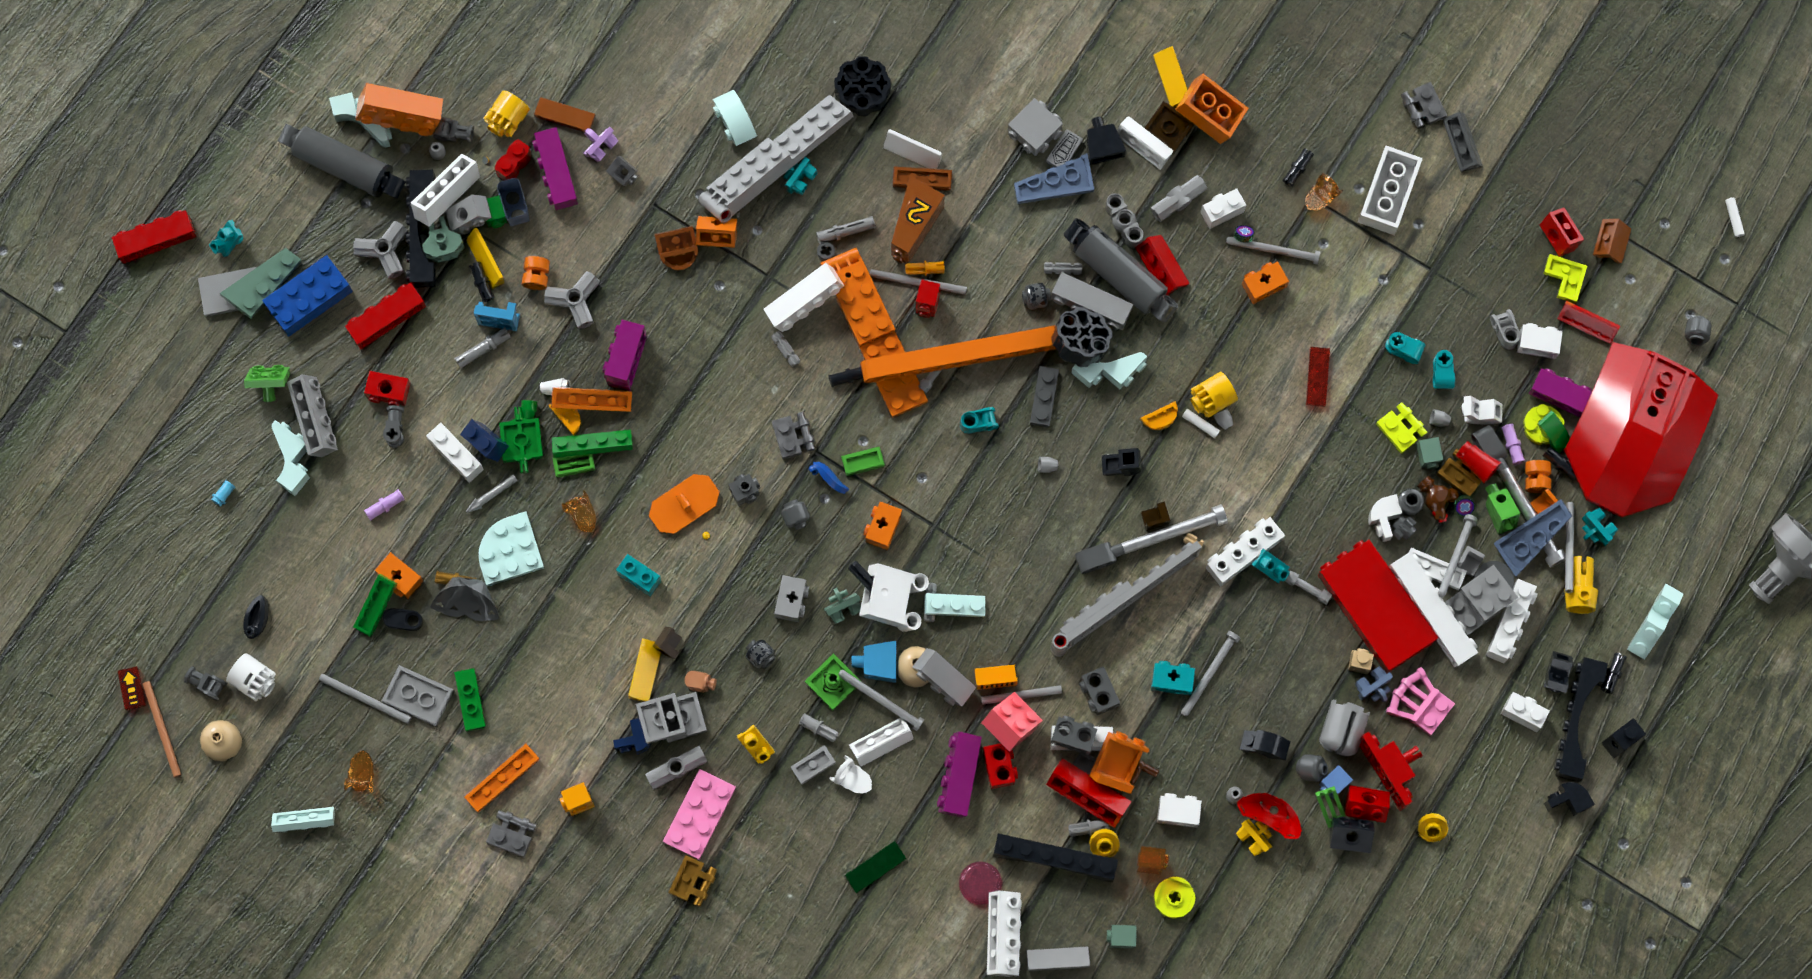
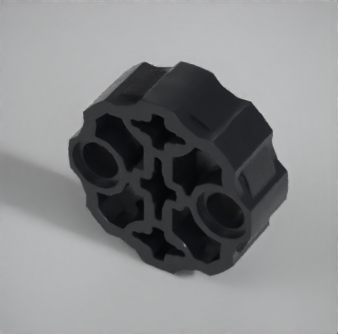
M859 56L855 60L846 61L840 66L839 73L834 80L835 95L839 102L851 112L856 113L858 116H868L870 113L880 111L885 107L888 96L891 94V78L888 77L886 67L881 62L870 60L866 56ZM866 66L867 69L861 71L858 69V67ZM842 82L845 83L844 91L841 88ZM881 82L884 85L883 91L880 88ZM860 102L868 104L866 107L858 106Z
M1076 307L1075 310L1065 311L1060 316L1051 339L1052 345L1057 349L1059 356L1064 361L1075 363L1079 367H1088L1092 363H1099L1104 358L1113 336L1111 328L1107 326L1102 315L1098 312H1091L1086 308Z

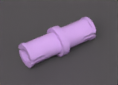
M1507 424L1501 427L1506 440L1505 447L1509 450L1512 464L1519 465L1525 462L1520 447L1521 441L1517 438L1514 424Z
M396 490L384 499L382 497L378 499L379 502L365 509L364 512L371 521L385 511L386 513L389 512L390 508L405 499L401 492Z

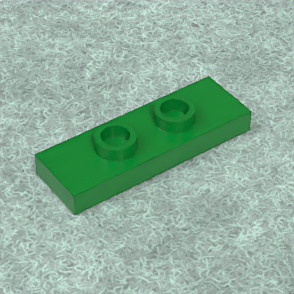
M378 574L353 628L371 637L398 583L382 574Z
M471 668L454 672L465 731L486 728L475 669Z

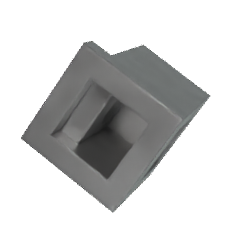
M617 156L606 170L608 174L623 186H626L628 183L632 185L638 178L636 175L638 170L622 156ZM624 168L628 170L626 176L622 175V169Z

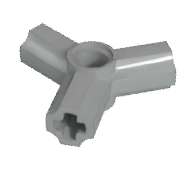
M394 221L382 238L378 240L355 238L353 246L354 256L379 258L388 279L396 278L404 270L398 260L395 249L409 231L402 224ZM383 246L389 247L386 252H380Z
M586 271L573 288L547 287L544 303L547 305L569 307L577 328L584 329L589 327L594 321L585 300L599 285L600 280L592 273ZM573 296L580 297L577 302L570 301Z

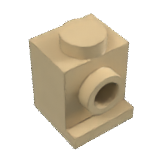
M1365 649L1352 650L1348 670L1368 674L1372 667L1374 654H1370Z

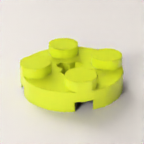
M1541 404L1532 408L1526 414L1523 420L1524 432L1531 442L1538 445L1550 444L1548 439L1542 436L1538 423L1550 411H1553L1564 425V419L1556 409Z
M1180 877L1165 879L1159 883L1155 890V907L1162 915L1168 918L1184 917L1191 911L1195 903L1193 888L1187 880ZM1176 892L1180 901L1172 903L1169 894L1173 895Z

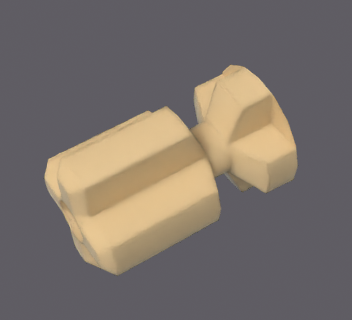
M1189 532L1183 539L1185 544L1189 542L1193 544L1197 541V537ZM1204 540L1198 541L1201 547L1204 544Z

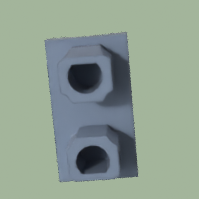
M1379 666L1370 673L1376 681L1372 685L1369 684L1365 677L1355 683L1359 691L1358 697L1361 701L1375 692L1376 694L1371 699L1374 702L1378 699L1385 702L1388 700L1386 694L1391 690L1388 686L1383 689L1381 687L1391 681L1393 676L1390 672L1386 674Z

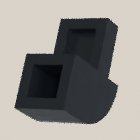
M1139 448L1118 450L1119 454L1102 455L1103 476L1123 474L1124 476H1131L1141 472V453Z
M1555 651L1552 652L1544 679V687L1557 693L1567 692L1569 686L1568 677L1573 665L1572 656Z
M1244 730L1240 750L1262 754L1269 759L1286 761L1291 741L1280 735L1263 730Z
M1573 782L1561 784L1558 787L1561 794L1557 791L1547 796L1548 800L1544 803L1548 811L1566 802L1573 816L1595 805L1588 791L1580 784Z

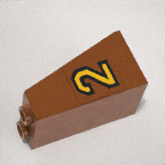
M913 176L909 178L891 242V255L895 261L901 264L903 262L907 264L911 261L944 209L945 203L944 194Z

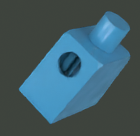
M896 641L864 646V656H852V668H864L865 678L896 683Z

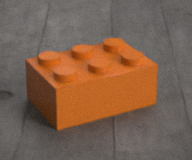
M1201 74L1193 80L1175 110L1218 143L1222 144L1231 138L1249 108L1205 74Z

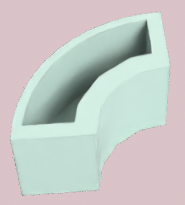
M734 90L713 99L715 104L713 111L717 118L720 117L727 129L724 132L729 141L732 140L737 146L757 137L751 120Z

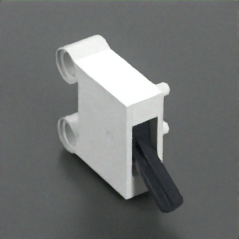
M857 561L849 565L848 570L865 587L859 616L896 626L902 632L916 630L920 627L921 617L916 612L906 613L909 593L921 592L928 588L929 580L926 575L922 573L912 574L879 563L869 565L868 572ZM908 618L910 620V626L907 623Z

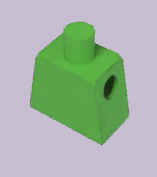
M1497 484L1487 486L1485 488L1488 493L1486 508L1497 534L1499 535L1517 528L1520 511L1508 490H1499Z

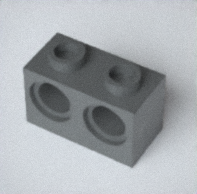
M1104 666L1081 676L1079 685L1083 694L1087 693L1090 699L1087 703L1091 712L1095 711L1098 716L1119 707L1120 701ZM1095 678L1099 680L1100 685L1092 687L1089 684V680ZM1105 697L1108 700V704L1102 706L1097 702V699Z
M1065 715L1063 718L1058 717L1051 744L1090 755L1097 733L1094 725L1088 722H1082V724L1074 722V718ZM1065 726L1070 729L1071 733L1064 736L1059 732V729ZM1087 733L1090 736V740L1087 742L1081 741L1079 734Z

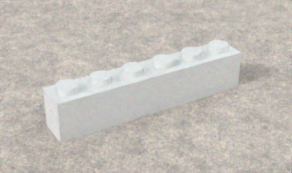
M1410 551L1390 564L1389 568L1438 636L1437 642L1452 665L1457 667L1478 653L1476 650L1477 645L1472 638H1468L1466 635V628L1462 622L1457 621L1454 617L1455 612L1449 604L1446 605L1442 599L1443 597L1438 595L1439 588L1433 586L1431 583L1432 577L1421 568V561L1418 556Z

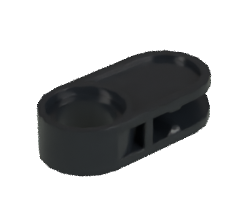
M390 608L383 614L385 625L392 629L417 631L423 625V618L417 611ZM411 616H417L419 622L415 626L408 625V619Z

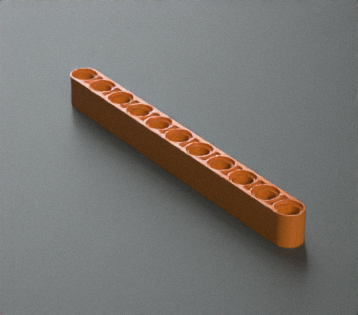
M1055 325L866 359L860 362L864 382L873 383L1055 350L1056 348L1052 345L1051 339Z

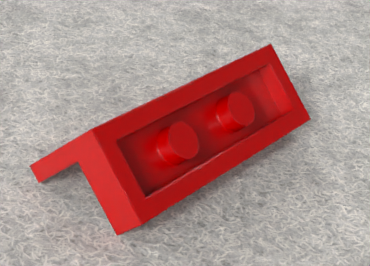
M1162 235L1148 237L1135 247L1148 271L1168 288L1167 296L1178 288L1190 284Z

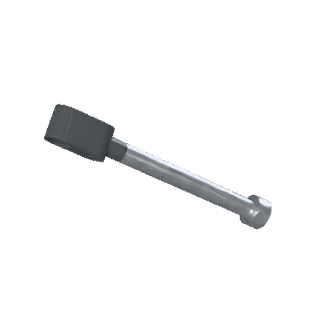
M1487 425L1472 433L1471 439L1474 445L1502 462L1497 472L1525 519L1528 521L1536 516L1537 513L1504 460L1507 458V452L1493 428ZM1551 539L1543 548L1548 556L1545 560L1550 568L1565 560V552L1563 549L1558 550Z
M1220 504L1212 507L1209 513L1111 546L1110 542H1106L1082 550L1075 554V558L1081 574H1086L1116 563V557L1214 523L1217 526L1228 523L1223 506Z

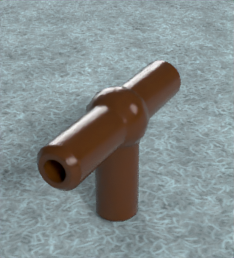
M1139 760L1130 783L1133 785L1136 783L1141 771L1157 777L1159 770L1146 764L1143 760Z

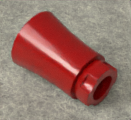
M1469 441L1455 455L1483 484L1492 477L1502 463L1479 449L1476 445L1473 446Z

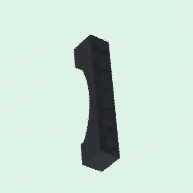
M433 169L410 170V177H406L407 189L410 188V195L406 196L407 207H410V214H406L407 226H410V232L406 233V242L410 244V251L406 252L407 263H410V270H406L407 282H411L414 288L436 287V268L434 263L428 262L423 253L420 239L421 222L414 218L411 202L436 179Z
M1584 657L1576 664L1575 673L1578 675L1576 681H1573L1571 686L1573 698L1572 701L1569 700L1566 712H1569L1568 720H1564L1562 731L1565 732L1564 739H1560L1558 751H1561L1559 759L1556 758L1554 764L1556 777L1575 782L1583 780L1587 760L1583 759L1579 747V718L1584 702L1591 690L1596 685L1601 686L1604 683L1608 666L1606 662Z
M999 833L993 857L1054 867L1111 883L1114 881L1118 859Z

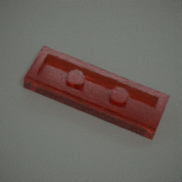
M1310 347L1306 405L1326 406L1330 348Z

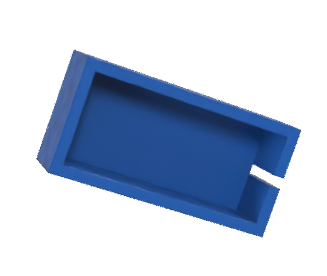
M326 255L262 301L287 336L290 337L353 291Z

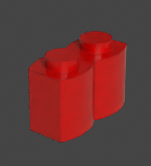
M519 139L511 143L507 154L500 157L495 165L497 177L503 181L517 178L520 169L524 168L531 159L530 147Z

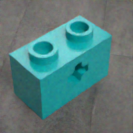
M629 554L625 556L616 569L618 576L649 597H651L662 581L660 575Z
M1159 661L1153 667L1151 690L1191 696L1195 668H1191L1189 664L1181 663L1179 666L1171 665L1168 661ZM1171 673L1175 674V681H1171V677H1169Z

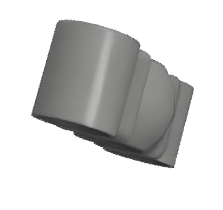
M1113 193L1107 198L1106 212L1110 215L1114 228L1122 233L1121 236L1125 239L1126 245L1135 249L1143 240V230L1139 227L1135 214L1127 209L1128 206L1124 203L1123 197L1120 194ZM1117 202L1120 206L1114 208L1110 203ZM1126 218L1129 220V223L1123 224L1120 222V219ZM1132 234H1136L1139 237V239L1132 240L1129 236Z

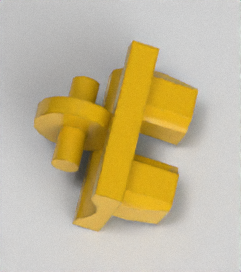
M755 725L737 735L739 741L758 764L764 763L775 753L772 746Z
M1247 819L1242 823V827L1237 831L1236 835L1242 841L1252 836L1256 842L1249 847V850L1254 856L1270 850L1273 847L1267 840L1273 836L1268 830L1270 826H1264L1262 822L1257 821L1255 823L1256 827L1250 819Z

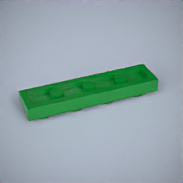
M631 430L552 438L553 458L633 450Z

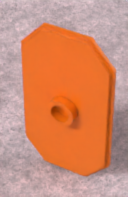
M693 474L652 501L649 517L659 532L675 534L716 507L720 491L709 476Z

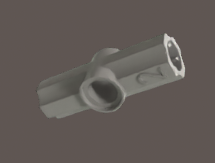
M1196 175L1181 187L1179 185L1173 188L1164 199L1152 206L1150 210L1156 220L1162 222L1174 212H1179L1191 203V200L1207 190V186L1204 180Z
M697 746L678 757L671 758L667 763L645 775L652 789L655 790L676 778H681L685 773L706 763L707 759L700 746ZM679 763L682 765V768L679 772H672L671 766Z

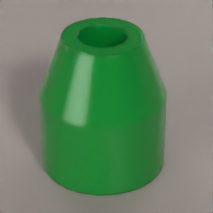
M522 400L523 418H534L537 412V401Z

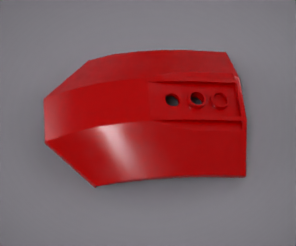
M1613 342L1587 404L1564 449L1586 500L1621 518L1670 503L1693 460L1719 395L1692 370L1656 352ZM1655 391H1660L1663 394V399H1659ZM1649 407L1656 409V417L1648 414L1647 409Z

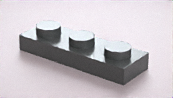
M1039 366L1030 425L1050 427L1059 369Z

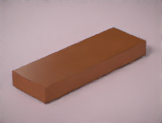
M540 97L534 112V117L583 132L586 129L592 128L596 117L594 113Z
M894 167L893 187L907 188L909 178L913 176L935 190L951 191L952 170Z

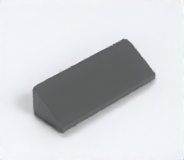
M1459 111L1444 118L1443 122L1460 172L1482 167V162L1465 114Z

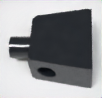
M1101 116L1093 118L1091 120L1093 128L1088 129L1086 134L1089 164L1093 165L1124 158L1126 149L1115 125H1104L1103 117Z
M1633 718L1601 742V744L1614 759L1644 737L1646 733Z

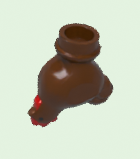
M1428 475L1417 487L1420 489V492H1425V505L1432 511L1434 519L1438 520L1439 523L1446 522L1448 515L1445 513L1444 507L1447 503L1455 502L1459 498V493L1454 488L1448 489L1443 485H1435L1434 479H1431Z

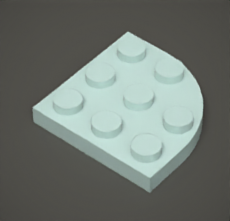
M526 511L496 522L485 533L479 547V563L487 587L544 569Z

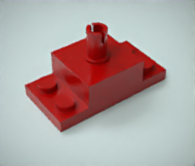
M1367 732L1360 737L1361 743L1359 747L1387 792H1390V797L1399 811H1402L1413 802L1410 790L1407 787H1403L1416 776L1409 764L1422 758L1421 751L1416 753L1419 748L1414 746L1402 754L1394 741L1379 748L1380 743L1377 737Z

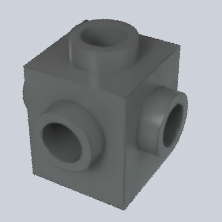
M741 474L734 479V482L728 484L729 490L738 506L744 503L750 504L757 500V496H759L758 489L761 487L757 479H752L750 474L746 476Z

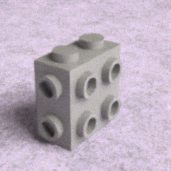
M1034 98L1008 124L1007 131L1014 141L1018 140L1022 144L1023 149L1027 153H1032L1036 156L1039 152L1043 153L1049 147L1048 143L1052 139L1056 140L1063 132V123L1057 114H1052L1048 110L1044 102L1037 101Z

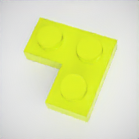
M1549 254L1543 274L1562 280L1557 298L1576 304L1587 265Z

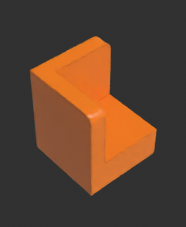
M1547 488L1531 502V505L1535 512L1539 514L1558 500Z

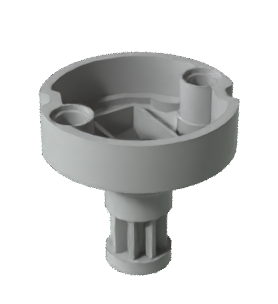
M1785 513L1771 527L1774 531L1773 538L1777 557L1768 565L1769 568L1756 581L1753 580L1749 584L1754 595L1768 604L1774 600L1773 597L1786 585L1789 586L1796 578L1812 579V534L1788 513Z

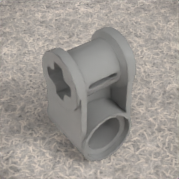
M1508 309L1505 313L1496 316L1494 314L1491 315L1490 321L1501 346L1508 350L1515 348L1521 335L1512 311ZM1507 335H1510V336H1512L1515 340H1514V341H1509V340H1507L1506 336H1507Z

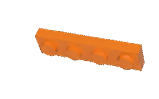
M552 387V408L631 412L632 391Z
M527 744L523 745L464 798L479 813L540 760L539 757Z

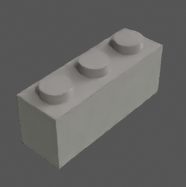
M926 648L913 665V668L918 672L916 675L921 680L930 682V688L938 694L942 693L945 696L944 700L952 706L954 704L963 706L976 689L968 679L934 650Z

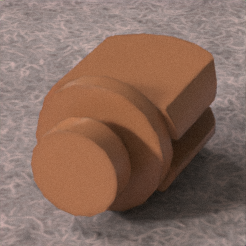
M689 671L685 676V684L692 691L704 693L708 692L709 689L715 690L717 680L711 678L707 673Z

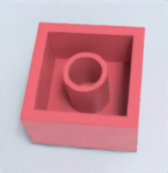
M1013 692L994 707L981 723L1010 752L1030 736L1043 720L1022 698Z

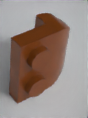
M693 226L654 234L659 256L662 262L669 268L683 270L690 267L698 255V246L696 245Z

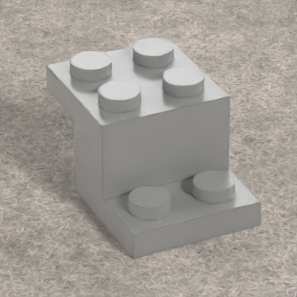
M1492 565L1463 586L1460 592L1445 603L1452 607L1455 612L1454 617L1457 621L1462 622L1466 628L1465 633L1468 636L1498 615L1503 608L1516 600L1518 596L1497 568Z
M696 692L676 697L675 693L636 704L647 744L667 739L669 743L707 732Z

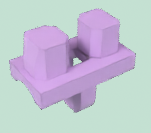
M609 127L598 136L593 130L586 129L584 134L592 144L583 154L599 162L606 155L599 146L604 143L611 149L618 142L617 138L612 134L614 130Z

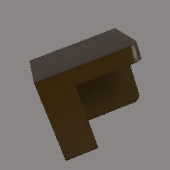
M1165 501L1157 503L1155 508L1141 512L1146 531L1163 527L1170 523Z
M665 626L653 647L668 658L675 659L679 653L675 648L682 637L675 633V629Z

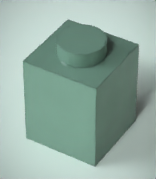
M1439 437L1418 441L1416 447L1421 468L1427 467L1428 470L1438 468L1443 462Z
M1111 925L1110 930H1107L1106 942H1110V948L1135 949L1136 926Z

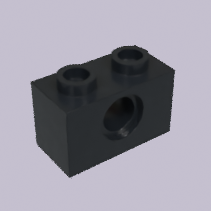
M1343 816L1333 817L1329 837L1330 848L1371 853L1375 832L1374 823L1366 819L1351 820ZM1352 831L1356 832L1355 835H1349L1348 833Z

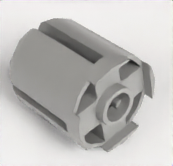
M1332 700L1319 738L1320 744L1325 750L1329 752L1335 751V754L1341 756L1354 755L1359 749L1360 737L1364 733L1370 712L1364 713L1363 707L1349 702L1341 705L1336 704L1337 700Z

